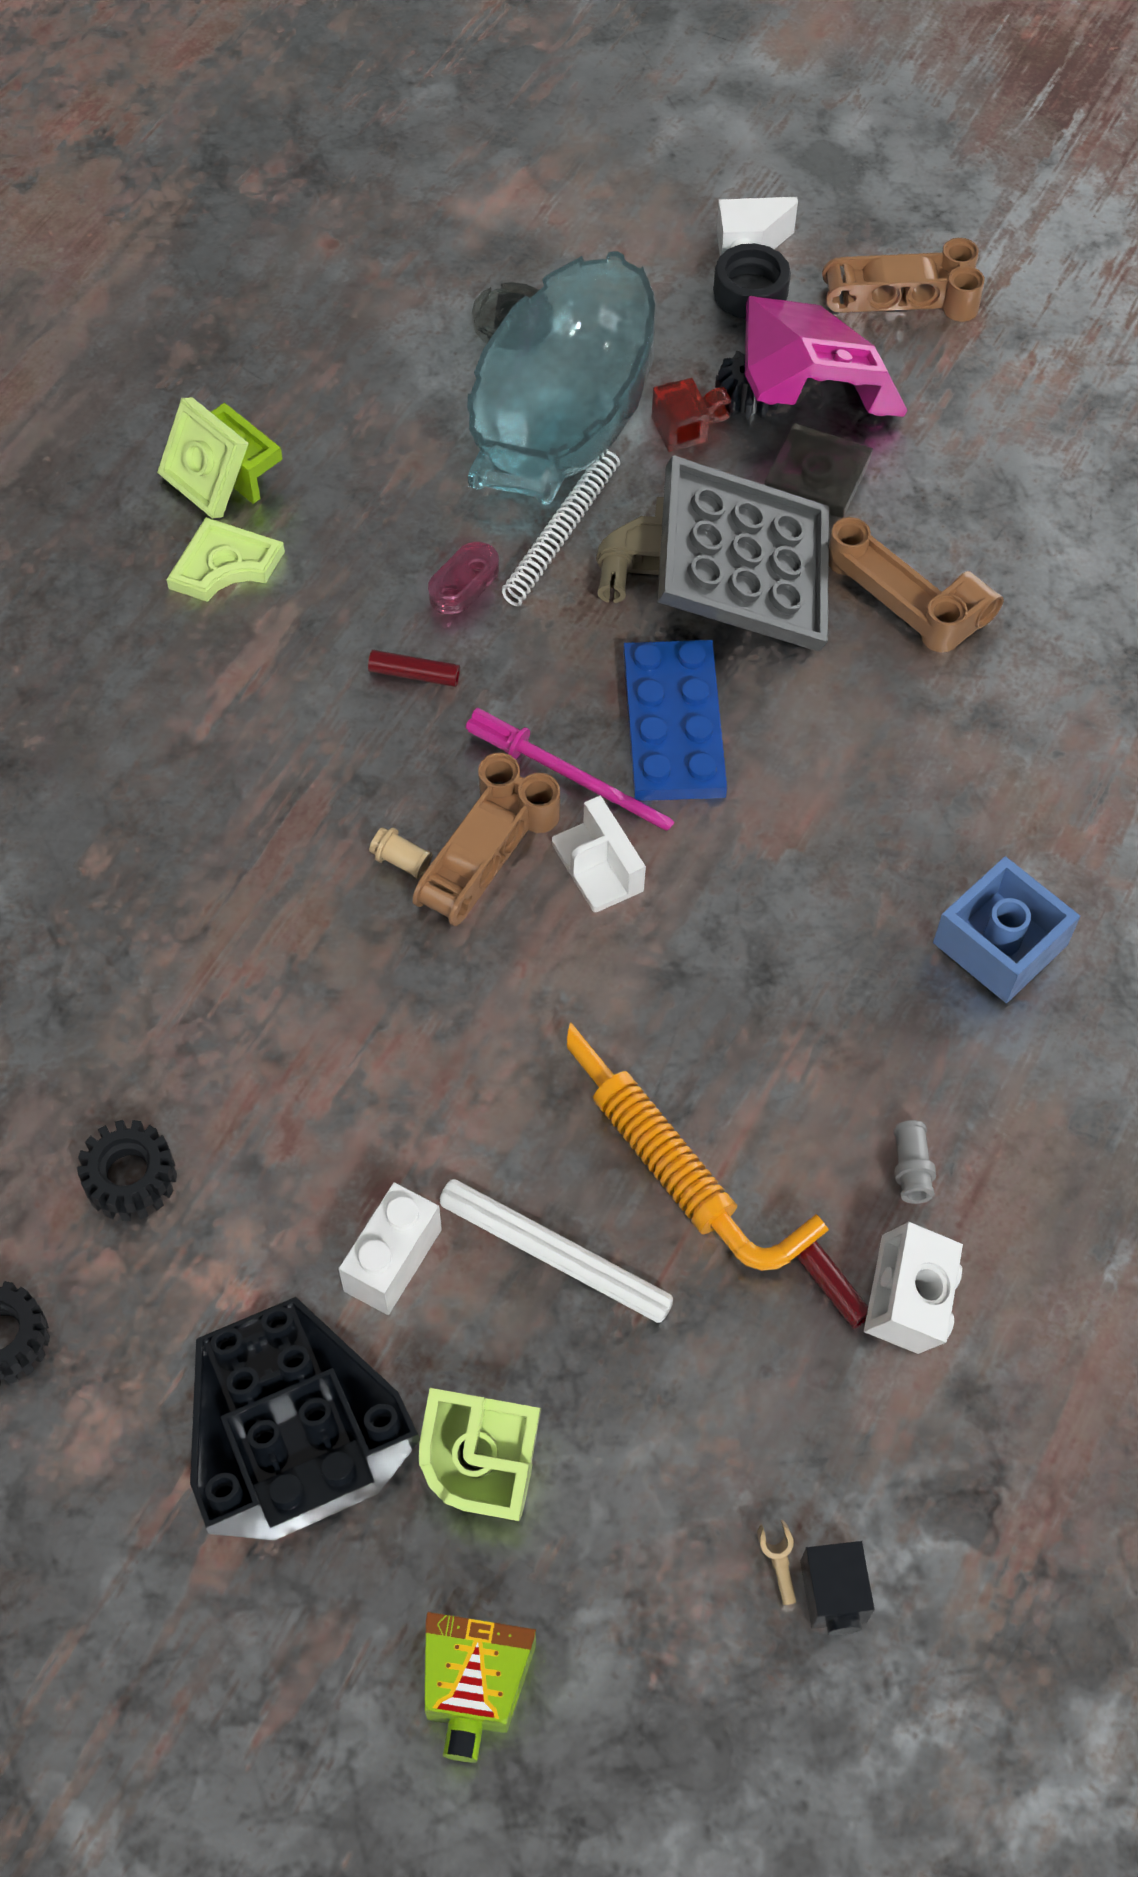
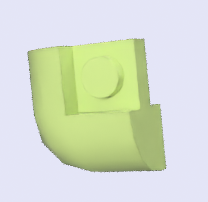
M430 1388L419 1442V1466H421L428 1486L443 1503L462 1511L520 1521L532 1471V1458L541 1408Z

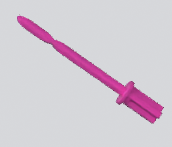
M478 707L467 721L465 728L468 729V732L500 748L516 760L522 753L663 830H669L674 824L670 817L631 796L625 795L618 789L528 742L531 732L526 727L521 730L515 728Z

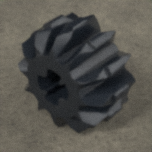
M736 350L733 358H724L715 380L716 394H718L721 407H729L731 416L743 413L747 420L752 414L765 418L768 410H777L780 403L770 405L756 400L745 376V354Z

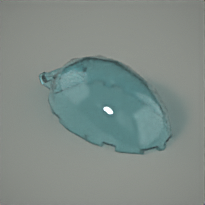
M618 251L608 252L606 259L588 260L585 262L583 256L546 275L542 279L544 286L531 298L525 295L511 308L484 347L474 371L476 380L471 393H468L467 409L470 414L469 430L480 449L468 474V483L471 488L481 490L485 486L536 497L539 503L549 505L553 501L562 482L572 479L602 459L631 420L638 408L654 360L655 295L643 266L640 269L627 262L624 254Z

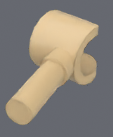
M781 1520L784 1538L780 1543L771 1545L766 1542L764 1528L761 1524L757 1530V1538L763 1553L772 1560L782 1604L796 1603V1597L788 1555L794 1546V1539L790 1529Z

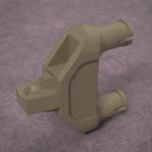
M657 497L655 517L640 516L611 532L599 545L596 560L601 568V576L597 593L601 600L609 603L611 588L615 589L613 603H618L625 599L627 572L659 575L664 497Z

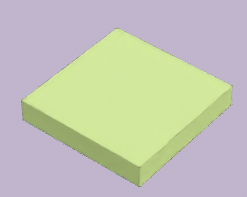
M193 397L181 398L157 473L212 519L221 518L226 510L249 443Z

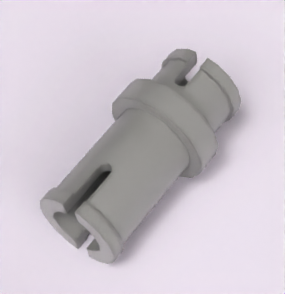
M916 1120L901 1122L894 1128L899 1163L894 1170L895 1180L901 1185L902 1200L912 1204L924 1203L932 1199V1196L935 1195L932 1182L936 1179L935 1165L929 1161L926 1137L927 1127L923 1122Z

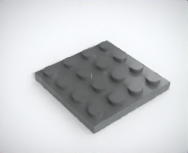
M672 455L665 469L657 602L820 652L828 642L829 506Z

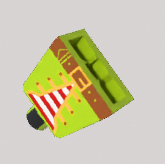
M427 1612L425 1713L427 1720L448 1724L443 1757L461 1762H477L483 1730L507 1733L535 1651L536 1629Z

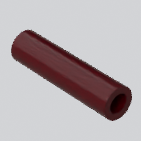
M372 650L368 661V671L457 687L460 665Z
M817 1240L796 1256L853 1329L866 1322L868 1305Z

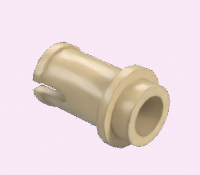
M384 827L380 828L369 848V852L375 855V860L380 863L386 860L413 875L414 878L420 879L431 863L432 852L426 851L398 836L399 831L395 828H390L389 830Z

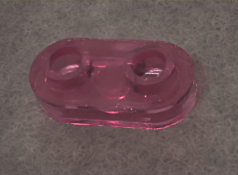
M471 542L462 546L429 580L428 593L431 606L436 611L449 615L458 614L466 610L492 584L499 574V556L495 548L483 542Z

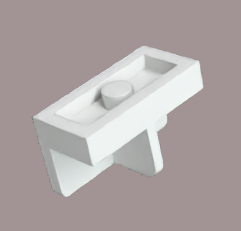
M601 795L584 802L583 823L553 836L552 846L591 910L599 912L643 892L646 866Z

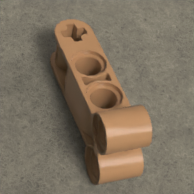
M958 237L947 241L941 253L834 258L827 262L822 270L823 280L828 284L829 289L826 296L827 306L830 310L840 313L943 308L945 315L952 320L960 322L970 321L978 314L985 282L983 273L976 269L979 249L972 240ZM840 266L844 267L845 274L843 275V278L841 276ZM841 291H842L843 301H844L843 304L840 303V298H839V296H840V294H841Z
M493 753L481 761L478 767L480 798L425 871L413 894L412 902L415 906L421 907L425 905L448 917L449 923L453 926H458L466 918L528 830L535 833H545L552 830L560 820V786L556 779L544 773H533L525 778L521 777L520 766L517 760L505 753ZM500 781L506 782L504 784H494ZM539 801L545 802V804L543 805H536L533 803Z

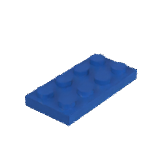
M713 641L624 643L623 656L634 799L638 801L726 798L727 780Z

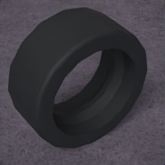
M752 243L740 244L729 248L719 257L715 266L713 291L716 302L729 314L746 319V302L749 296L787 300L791 277L789 262L780 252L770 246ZM741 274H755L767 278L773 284L762 289H748L740 287L730 279Z

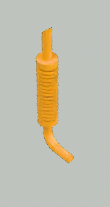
M572 1022L570 1023L567 1035V1049L599 1087L593 1096V1101L605 1113V1116L611 1120L613 1126L623 1135V1138L635 1150V1153L641 1158L642 1162L648 1165V1169L654 1173L655 1178L666 1188L667 1193L673 1196L672 1199L679 1204L682 1211H685V1215L691 1219L692 1224L702 1235L715 1230L738 1260L748 1267L764 1271L779 1269L790 1263L792 1259L829 1231L822 1219L815 1214L778 1245L775 1244L772 1247L762 1248L751 1242L731 1218L737 1209L735 1201L728 1193L724 1192L725 1189L718 1184L715 1177H712V1173L705 1169V1165L699 1161L698 1156L687 1146L684 1139L680 1138L679 1133L674 1131V1127L668 1123L666 1117L662 1116L661 1111L650 1101V1098L644 1093L643 1089L638 1086V1083L627 1071L614 1075Z

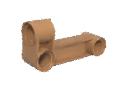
M842 518L836 521L832 527L829 543V567L838 574L849 575L921 634L922 642L933 651L942 653L955 649L975 631L990 623L1003 605L1004 598L970 571L962 573L949 587L940 591L871 536L869 526L859 518Z

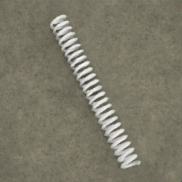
M606 450L600 451L597 457L593 459V462L590 463L585 474L581 476L577 485L573 487V491H570L569 496L566 497L560 508L556 511V514L553 515L552 520L545 526L540 537L536 539V543H533L527 555L523 557L519 566L516 567L515 572L511 574L506 584L503 585L502 594L508 603L514 606L522 605V600L527 598L526 594L531 592L530 588H534L535 582L539 581V576L543 575V570L548 568L547 564H551V559L555 558L556 553L560 551V547L564 545V541L568 539V535L572 534V529L576 528L580 518L584 517V512H587L589 510L588 507L593 504L592 501L596 500V495H599L601 493L600 490L605 487L604 484L608 483V478H611L612 473L616 471V467L620 466V460L616 454ZM603 454H609V455L613 456V457L616 459L617 463L615 464V463H614L611 459H609L608 457L601 456V455H603ZM588 476H591L596 482L590 480ZM580 488H584L585 491H587L589 494H592L593 497H590L586 492L581 491ZM576 493H579L584 499L589 500V502L586 503V501L578 497ZM568 505H572L573 508L581 512V514L578 515V513L575 510L569 508ZM564 510L568 511L572 516L577 517V519L574 520L571 516L565 514ZM560 516H563L567 521L573 523V525L570 526L566 521L561 520ZM556 522H560V524L563 527L569 529V531L566 532L562 527L558 526ZM552 528H556L558 532L564 535V538L554 532ZM548 534H552L553 537L560 540V543H557ZM543 539L548 540V542L556 546V549H553L550 545L545 543ZM539 545L544 546V548L552 552V555H549L546 551L541 549ZM535 551L540 552V554L548 558V560L545 561L542 557L537 555ZM531 557L536 558V560L544 564V566L541 567L538 563L534 562L531 559ZM527 563H530L532 566H534V567H535L536 569H538L540 572L537 573L534 569L530 568V567L527 565ZM523 569H526L529 573L534 575L535 579H532V577L526 574L523 571ZM518 575H521L526 580L530 581L531 585H528L524 580L520 579ZM514 581L519 582L522 586L526 587L527 590L524 591L521 587L517 586ZM510 587L515 588L518 592L522 593L523 596L520 597L516 595L510 589ZM506 589L518 600V603L508 598L505 593Z

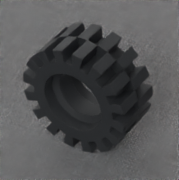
M124 1120L114 1121L116 1131L110 1133L107 1126L104 1125L98 1129L101 1139L97 1141L90 1135L85 1141L89 1151L80 1150L78 1160L81 1166H77L78 1176L87 1198L97 1211L102 1208L104 1215L111 1219H114L115 1214L119 1213L122 1221H131V1212L137 1211L140 1219L149 1216L146 1210L148 1206L152 1205L156 1211L164 1206L161 1199L162 1195L168 1198L171 1197L174 1191L171 1182H176L177 1178L174 1168L176 1165L167 1141L163 1135L159 1137L156 1128L149 1124L147 1129L144 1130L142 1122L132 1120L131 1128L126 1127ZM129 1155H137L143 1158L147 1163V1168L144 1176L137 1182L126 1186H118L108 1179L109 1168L116 1160Z

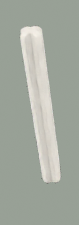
M456 1179L450 1180L442 1190L439 1199L443 1208L655 1322H662L669 1313L673 1297L664 1290Z

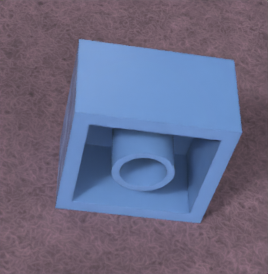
M1005 856L942 913L933 944L1007 1004L1068 946L1080 915Z

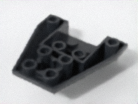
M297 1297L196 1339L190 1485L208 1534L277 1540L379 1494L420 1441L417 1430L399 1392Z

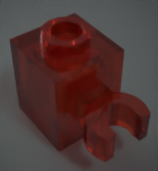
M693 378L653 387L651 417L668 452L706 443L709 421L719 423L727 420L729 413L725 405L731 403V399L723 387L715 388L702 397Z

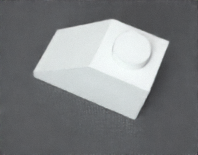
M797 197L719 199L716 233L720 256L729 248L740 244L756 243L770 246L773 249L777 248L794 233L798 206Z

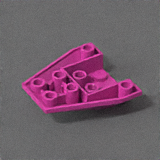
M755 296L748 297L746 302L745 376L757 401L770 405L777 403L795 405L807 378L817 381L833 380L853 384L868 413L876 416H905L907 408L873 344L821 305Z

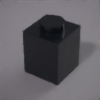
M862 1541L806 1547L800 1563L811 1628L827 1627L828 1635L833 1636L852 1634L862 1630L861 1623H867L875 1610Z

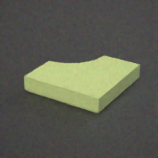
M205 517L166 579L168 588L208 602L219 590L233 583L245 581L267 583L285 553L284 543Z

